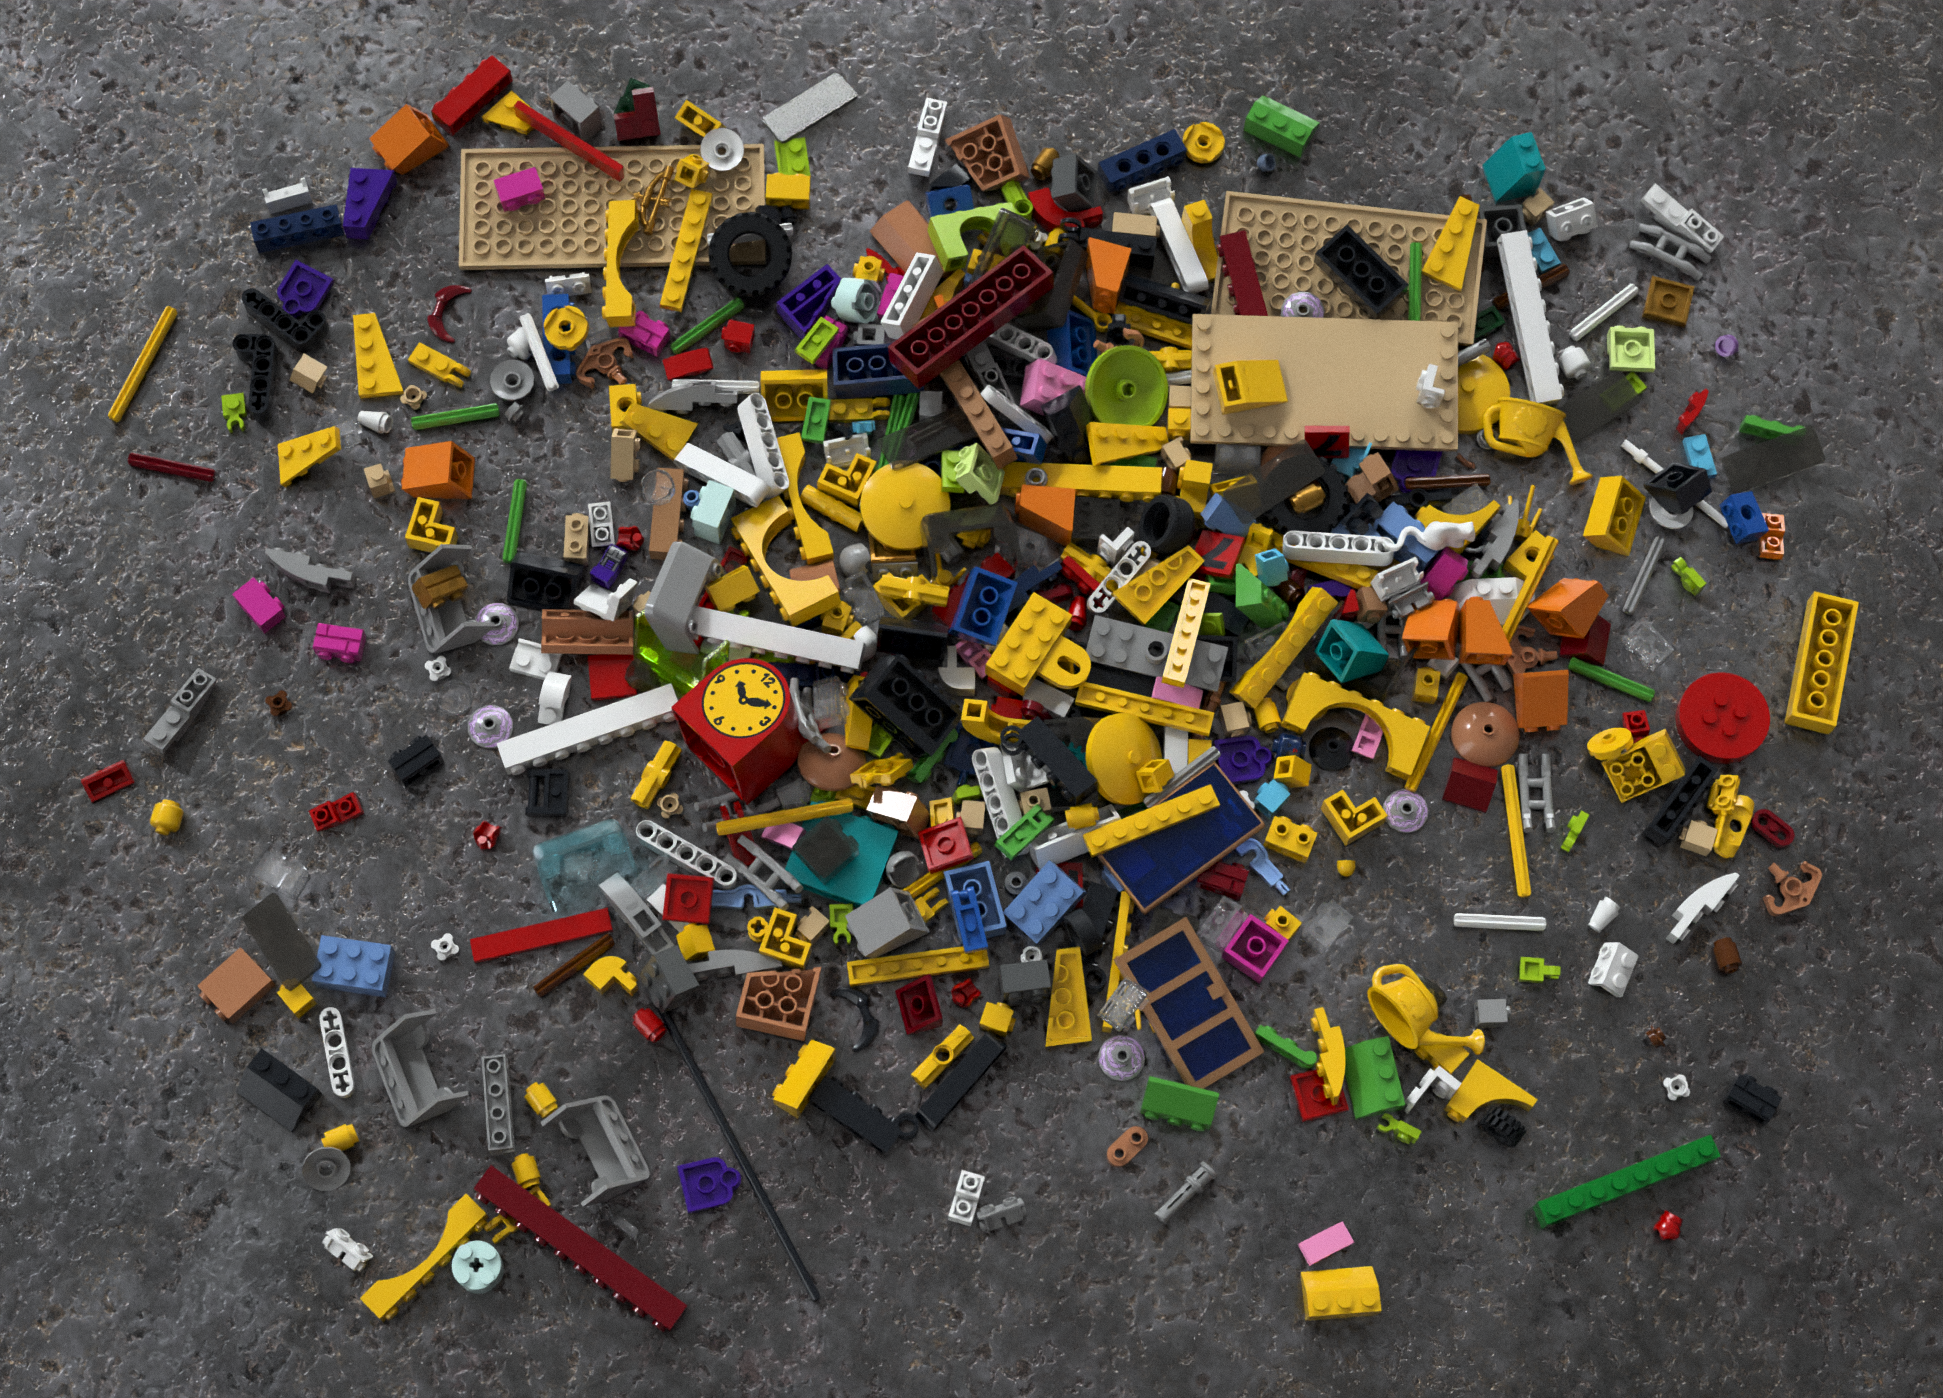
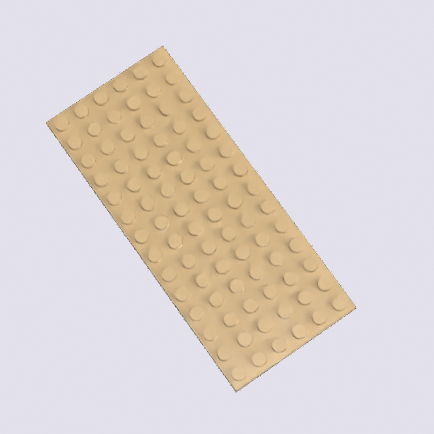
M743 144V157L736 167L728 171H717L708 166L709 176L706 182L694 188L695 190L709 192L713 195L694 266L710 265L708 234L715 233L718 226L729 217L739 213L755 212V208L758 205H765L764 144ZM701 145L594 147L623 165L625 177L621 182L565 147L461 149L459 269L607 267V261L604 259V248L608 247V242L605 241V229H608L605 211L609 210V201L621 200L636 201L639 209V228L625 247L620 267L670 266L690 191L693 189L674 180L677 173L676 167L680 159L690 154L701 156ZM720 148L718 150V153L720 155H724L726 153V150ZM666 166H671L674 168V172L663 197L672 199L668 203L670 208L660 205L654 221L655 226L651 236L645 235L643 233L644 227L640 220V204L642 199L636 200L633 194L641 192V195H644L646 187L649 186L651 181L658 174L665 171ZM535 167L544 190L545 199L537 204L521 206L515 211L504 212L495 189L494 180ZM660 179L654 187L652 197L657 198L663 179ZM650 201L649 207L646 209V221L650 219L655 204L654 201ZM765 239L732 244L729 253L732 265L766 264Z

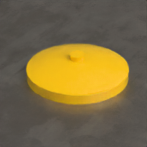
M1481 355L1458 367L1459 434L1478 433L1483 429L1482 422L1485 411L1490 406L1498 404L1499 397H1510V386L1504 371L1495 361L1485 355ZM1499 413L1492 416V427L1499 422Z
M899 461L883 466L868 479L861 495L860 512L866 529L879 543L896 550H915L933 542L944 530L950 514V497L948 492L941 491V478L933 470L916 462Z
M1118 713L1104 717L1092 729L1086 745L1087 770L1098 780L1097 791L1105 799L1118 805L1138 804L1151 794L1142 792L1136 772L1150 760L1162 759L1161 748L1155 733L1145 721L1133 714Z

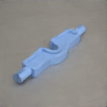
M1222 813L1214 819L1223 828L1222 835L1228 842L1243 832L1234 821L1229 823ZM1249 838L1234 849L1241 857L1251 851L1256 853V857L1250 862L1249 867L1270 888L1275 886L1283 896L1291 890L1282 881V873L1269 860L1265 847L1259 841Z
M742 885L734 890H713L712 908L740 910L744 908V899L748 895L753 897L755 909L779 907L755 885ZM774 889L787 903H801V893L787 894L785 889Z

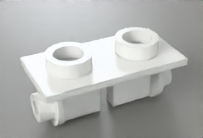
M589 273L569 275L570 278H565V275L549 276V279H545L548 295L569 294V296L592 293Z
M335 1228L326 1232L328 1236L322 1242L325 1245L324 1248L337 1258L345 1252L346 1255L342 1262L352 1270L361 1272L366 1266L364 1262L374 1257L368 1252L369 1250L366 1246L356 1243L349 1238L350 1235L345 1230Z

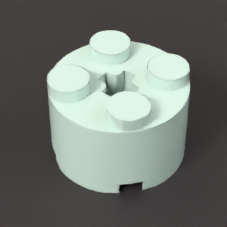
M842 278L836 294L832 298V308L836 310L837 315L843 321L863 324L873 322L878 318L877 311L881 302L879 301V294H882L881 288L874 280Z
M471 1241L458 1248L453 1257L452 1272L455 1279L465 1290L474 1294H483L492 1290L501 1281L504 1273V1264L499 1253L492 1245L483 1241ZM480 1262L483 1268H479L478 1272H476L473 1266Z

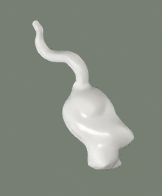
M1434 521L1427 526L1424 532L1413 526L1405 527L1401 531L1396 544H1389L1384 539H1377L1376 542L1377 544H1382L1387 550L1394 552L1402 548L1407 535H1413L1421 544L1432 550H1442L1447 546L1461 548L1464 545V540L1470 542L1475 540V529L1472 521L1462 524Z

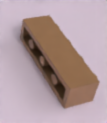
M657 468L649 545L650 559L665 560L672 543L675 541L683 542V540H679L680 532H684L685 519H681L682 511L686 512L687 508L683 496L684 491H688L689 478L685 477L684 469Z

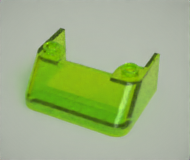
M645 608L635 616V661L641 668L664 683H671L673 688L683 695L687 694L717 667L729 662L730 641L727 639L716 649L709 652L708 655L699 651L698 655L670 651L665 649L645 618Z

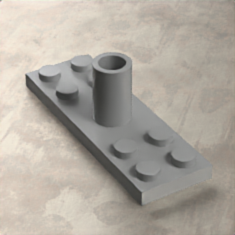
M1095 615L1086 652L1090 657V661L1151 677H1163L1174 634ZM1196 640L1185 684L1217 692L1228 647ZM1157 646L1161 648L1163 654L1159 657H1153L1150 655L1149 650Z

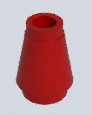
M1075 596L1068 610V613L1073 615L1071 625L1068 628L1072 631H1081L1087 624V600L1082 596Z

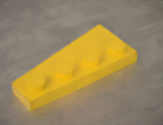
M1461 196L1458 198L1422 269L1423 275L1461 292L1479 204Z
M376 314L353 315L360 399L404 394Z
M1089 422L1086 425L1093 467L1106 462H1116L1124 458L1130 459L1138 455L1144 456L1161 452L1162 446L1169 443L1166 427Z
M1188 545L1115 590L1111 595L1142 625H1145L1205 560Z
M1080 946L1056 949L1045 1047L1092 1041Z

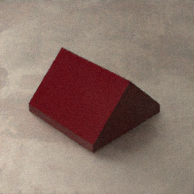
M1597 615L1584 639L1562 636L1559 657L1566 659L1576 657L1593 665L1604 666L1611 623Z
M1453 757L1442 800L1486 813L1496 786L1498 770Z
M927 974L895 990L907 1035L942 1027L943 1017L931 974Z

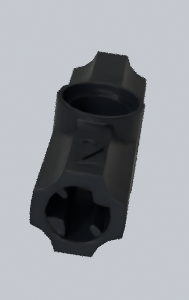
M1417 488L1408 493L1391 494L1382 500L1383 511L1392 502H1395L1397 505L1403 506L1412 515H1416L1423 506L1427 508L1429 504L1437 510L1452 508V494L1449 488L1426 491ZM1413 499L1420 500L1422 504H1415Z

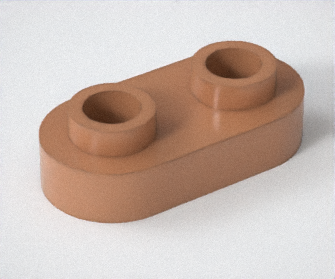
M1138 1126L1129 1128L1108 1148V1162L1117 1168L1127 1165L1145 1148L1148 1142L1147 1132ZM1132 1135H1139L1141 1140L1138 1142L1133 1141ZM1115 1151H1122L1123 1157H1116Z

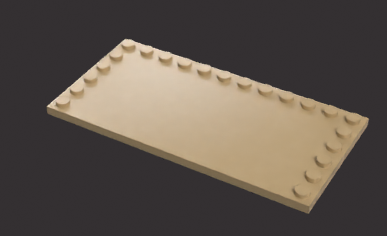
M1226 191L1221 236L1245 230L1268 316L1281 317V307L1286 298L1297 292H1309L1317 296L1322 302L1324 318L1371 319L1314 262L1315 253L1345 225H1348L1409 284L1410 244L1413 242L1422 244L1423 269L1450 215ZM1477 218L1461 292L1421 274L1420 321L1458 322V345L1471 346L1474 342L1487 219ZM1218 256L1211 314L1234 315L1232 305L1235 304L1234 297H1229L1227 285L1230 284L1229 278L1224 277L1222 271L1224 260L1223 257ZM1409 286L1407 293L1378 320H1408ZM1301 307L1299 311L1301 313H1306L1307 309Z
M1193 314L1190 443L1304 447L1305 426H1350L1349 448L1366 449L1370 442L1372 443L1371 449L1457 452L1458 322ZM1241 360H1278L1288 402L1222 415L1213 376L1214 366L1216 364ZM1429 364L1438 366L1433 387L1445 390L1439 407L1432 409L1417 403L1419 391L1416 390L1422 370L1426 371Z

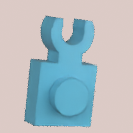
M875 421L852 422L853 432L858 434L867 432V435H870L875 430Z

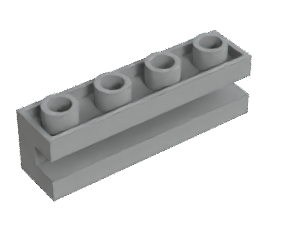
M506 1054L483 1056L481 1058L488 1151L491 1156L514 1154L516 1152L508 1058H506Z

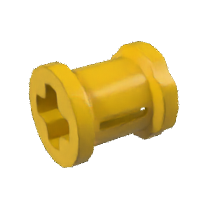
M754 917L747 925L750 939L757 943L763 941L768 927V923L763 917ZM757 926L762 927L759 933H755Z

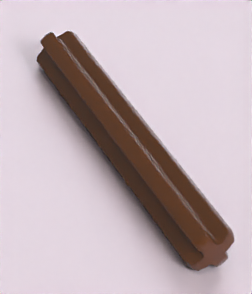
M1562 264L1537 278L1540 279L1542 288L1567 277L1570 270L1566 264ZM1508 292L1493 299L1492 304L1497 310L1510 305Z
M1489 474L1412 477L1405 479V488L1407 490L1490 485Z
M609 934L601 937L534 985V991L539 997H543L614 946L613 938Z

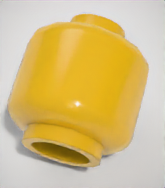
M164 799L162 802L155 804L150 824L156 828V833L168 836L170 832H177L179 830L184 812L180 808L179 803Z

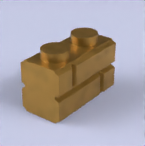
M451 565L420 577L412 585V591L419 598L418 601L423 609L432 606L434 609H438L448 600L456 602L464 596L463 592L468 588V584L464 577L461 576L457 565Z

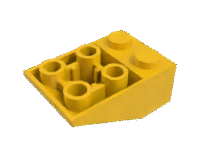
M1241 360L1216 364L1214 366L1213 376L1222 415L1288 402L1278 360Z
M1666 729L1634 743L1628 751L1626 749L1621 751V755L1601 762L1621 803L1685 776V767Z

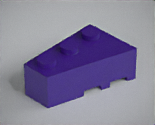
M350 168L343 229L347 238L369 239L380 218L384 205L389 200L388 197L392 189L398 183L394 170Z
M826 264L776 302L777 314L801 340H803L820 317L823 318L832 306L831 301L836 294L841 278Z

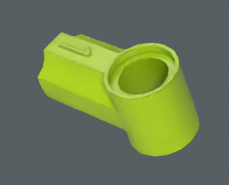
M1012 180L1001 187V191L1007 203L1012 202L1021 225L1026 226L1032 221L1033 205L1027 199L1018 181Z

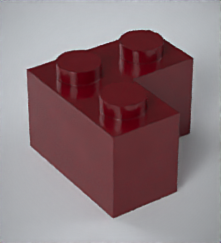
M653 87L632 90L635 111L614 114L618 141L661 135Z

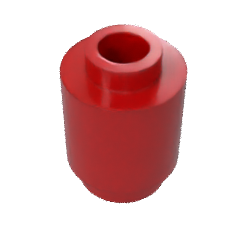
M641 1008L634 1014L632 1025L648 1041L651 1040L655 1043L667 1032V1029L664 1027L665 1024L650 1008Z

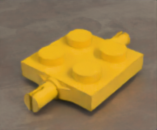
M901 752L887 759H872L850 774L851 783H858L861 788L873 785L874 783H881V786L892 785L895 783V780L904 777L909 770L914 768L912 759H905L904 754Z

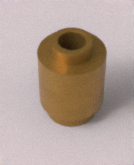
M1043 148L1032 163L1030 171L1037 179L1045 180V178L1051 175L1053 159L1060 158L1059 153L1054 148Z
M1311 484L1294 493L1290 501L1297 514L1302 512L1305 514L1324 504L1323 498H1325V494L1320 486L1316 487L1315 484Z

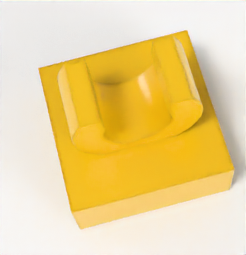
M1252 523L1249 527L1246 545L1255 546L1263 552L1268 551L1272 540L1273 528L1270 527L1268 529L1263 527L1261 523Z

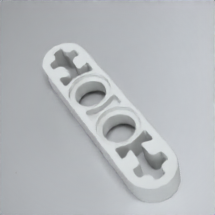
M987 385L980 393L988 403L1026 432L1040 434L1047 444L1054 437L1046 427L991 385Z
M1138 541L1129 548L1087 600V607L1090 612L1100 614L1109 607L1115 598L1111 595L1112 592L1106 588L1107 581H1116L1118 589L1127 584L1151 555V548L1148 543ZM1135 547L1138 549L1143 547L1145 549L1143 551L1145 557L1141 555L1136 559L1135 562L1132 559L1127 558L1128 555L1131 558L1135 556V554L1137 553ZM1122 563L1131 565L1132 572L1130 575L1121 573L1120 566ZM1103 593L1106 596L1111 597L1110 600H1108L1107 597L1103 599V601L1101 602L1103 608L1093 607V605L1095 604L1093 598L1097 600L1102 596Z
M328 1007L320 1014V1025L333 1092L338 1097L348 1098L355 1091V1083L343 1018L336 1008ZM332 1013L334 1017H337L333 1020L334 1027L336 1029L340 1027V1030H331V1025L328 1021H325V1019L329 1018L328 1014ZM334 1035H338L342 1039L338 1047H331L329 1045V1039ZM337 1058H343L346 1061L345 1067L341 1070L333 1068V1062ZM341 1075H343L345 1083L350 1084V1086L346 1087V1092L337 1089V1087L341 1086L339 1078Z

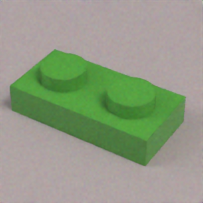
M809 397L801 436L802 441L823 444L831 409V400Z

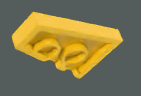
M635 403L630 404L619 422L629 430H637V436L672 461L681 452L698 423Z
M333 426L279 443L278 456L281 485L284 487L292 484L291 480L297 476L302 477L308 473L307 469L316 463H322L341 450L339 428Z

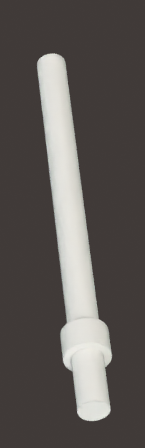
M1627 439L1622 443L1621 447L1634 456L1633 459L1639 464L1643 463L1655 474L1663 470L1660 465L1648 457V453L1643 449L1639 450ZM1702 500L1695 504L1725 529L1728 527L1725 517L1707 502Z

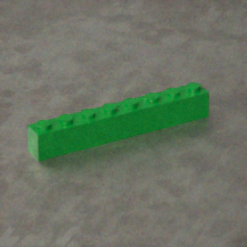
M1710 1134L1541 1200L1532 1208L1541 1228L1544 1229L1713 1163L1721 1155Z

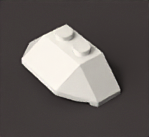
M1516 577L1469 579L1453 585L1455 589L1445 599L1458 601L1460 609L1466 599L1478 596L1483 597V600H1490L1500 625L1503 626L1525 581ZM1535 592L1530 603L1535 600ZM1528 608L1526 609L1521 621L1530 613Z

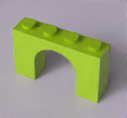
M1012 202L977 207L972 210L957 211L946 215H936L930 217L927 230L945 272L965 268L968 252L960 235L968 230L977 229L990 233L997 240L1004 257L1010 256L1023 245L1026 248L1029 245L1028 238Z

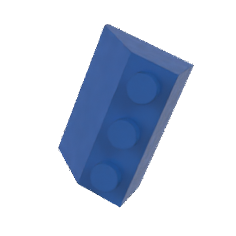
M1068 309L1046 317L1048 343L1052 346L1057 356L1056 365L1087 377L1091 365L1097 359V349L1093 347L1096 341L1094 322Z
M975 566L967 578L948 634L969 642L996 646L1018 582Z

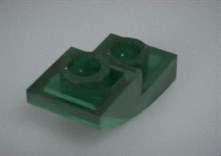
M630 78L624 95L620 96L614 114L635 111L632 90L651 86Z

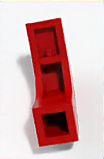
M1049 187L1028 192L1027 199L1033 205L1032 216L1048 232L1053 231L1054 228H1060V221L1063 218L1079 220L1082 223V228H1094L1102 224L1103 212L1101 206L1080 212H1068L1055 204ZM1066 223V224H1065V225L1068 226V227H1076V226H1077V225L1072 224V223Z

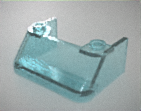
M607 819L541 842L534 847L533 858L552 912L557 910L547 880L555 878L560 873V862L605 847V850L611 855L626 853L636 882L641 881L621 824L617 820Z

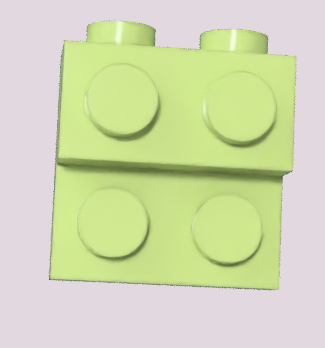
M1610 327L1607 333V355H1609L1610 370L1654 372V329H1647L1646 327Z
M978 443L970 447H964L958 454L961 460L954 469L957 473L955 479L969 494L977 490L979 495L990 505L996 503L999 498L1005 471L1002 468L997 469L991 457Z

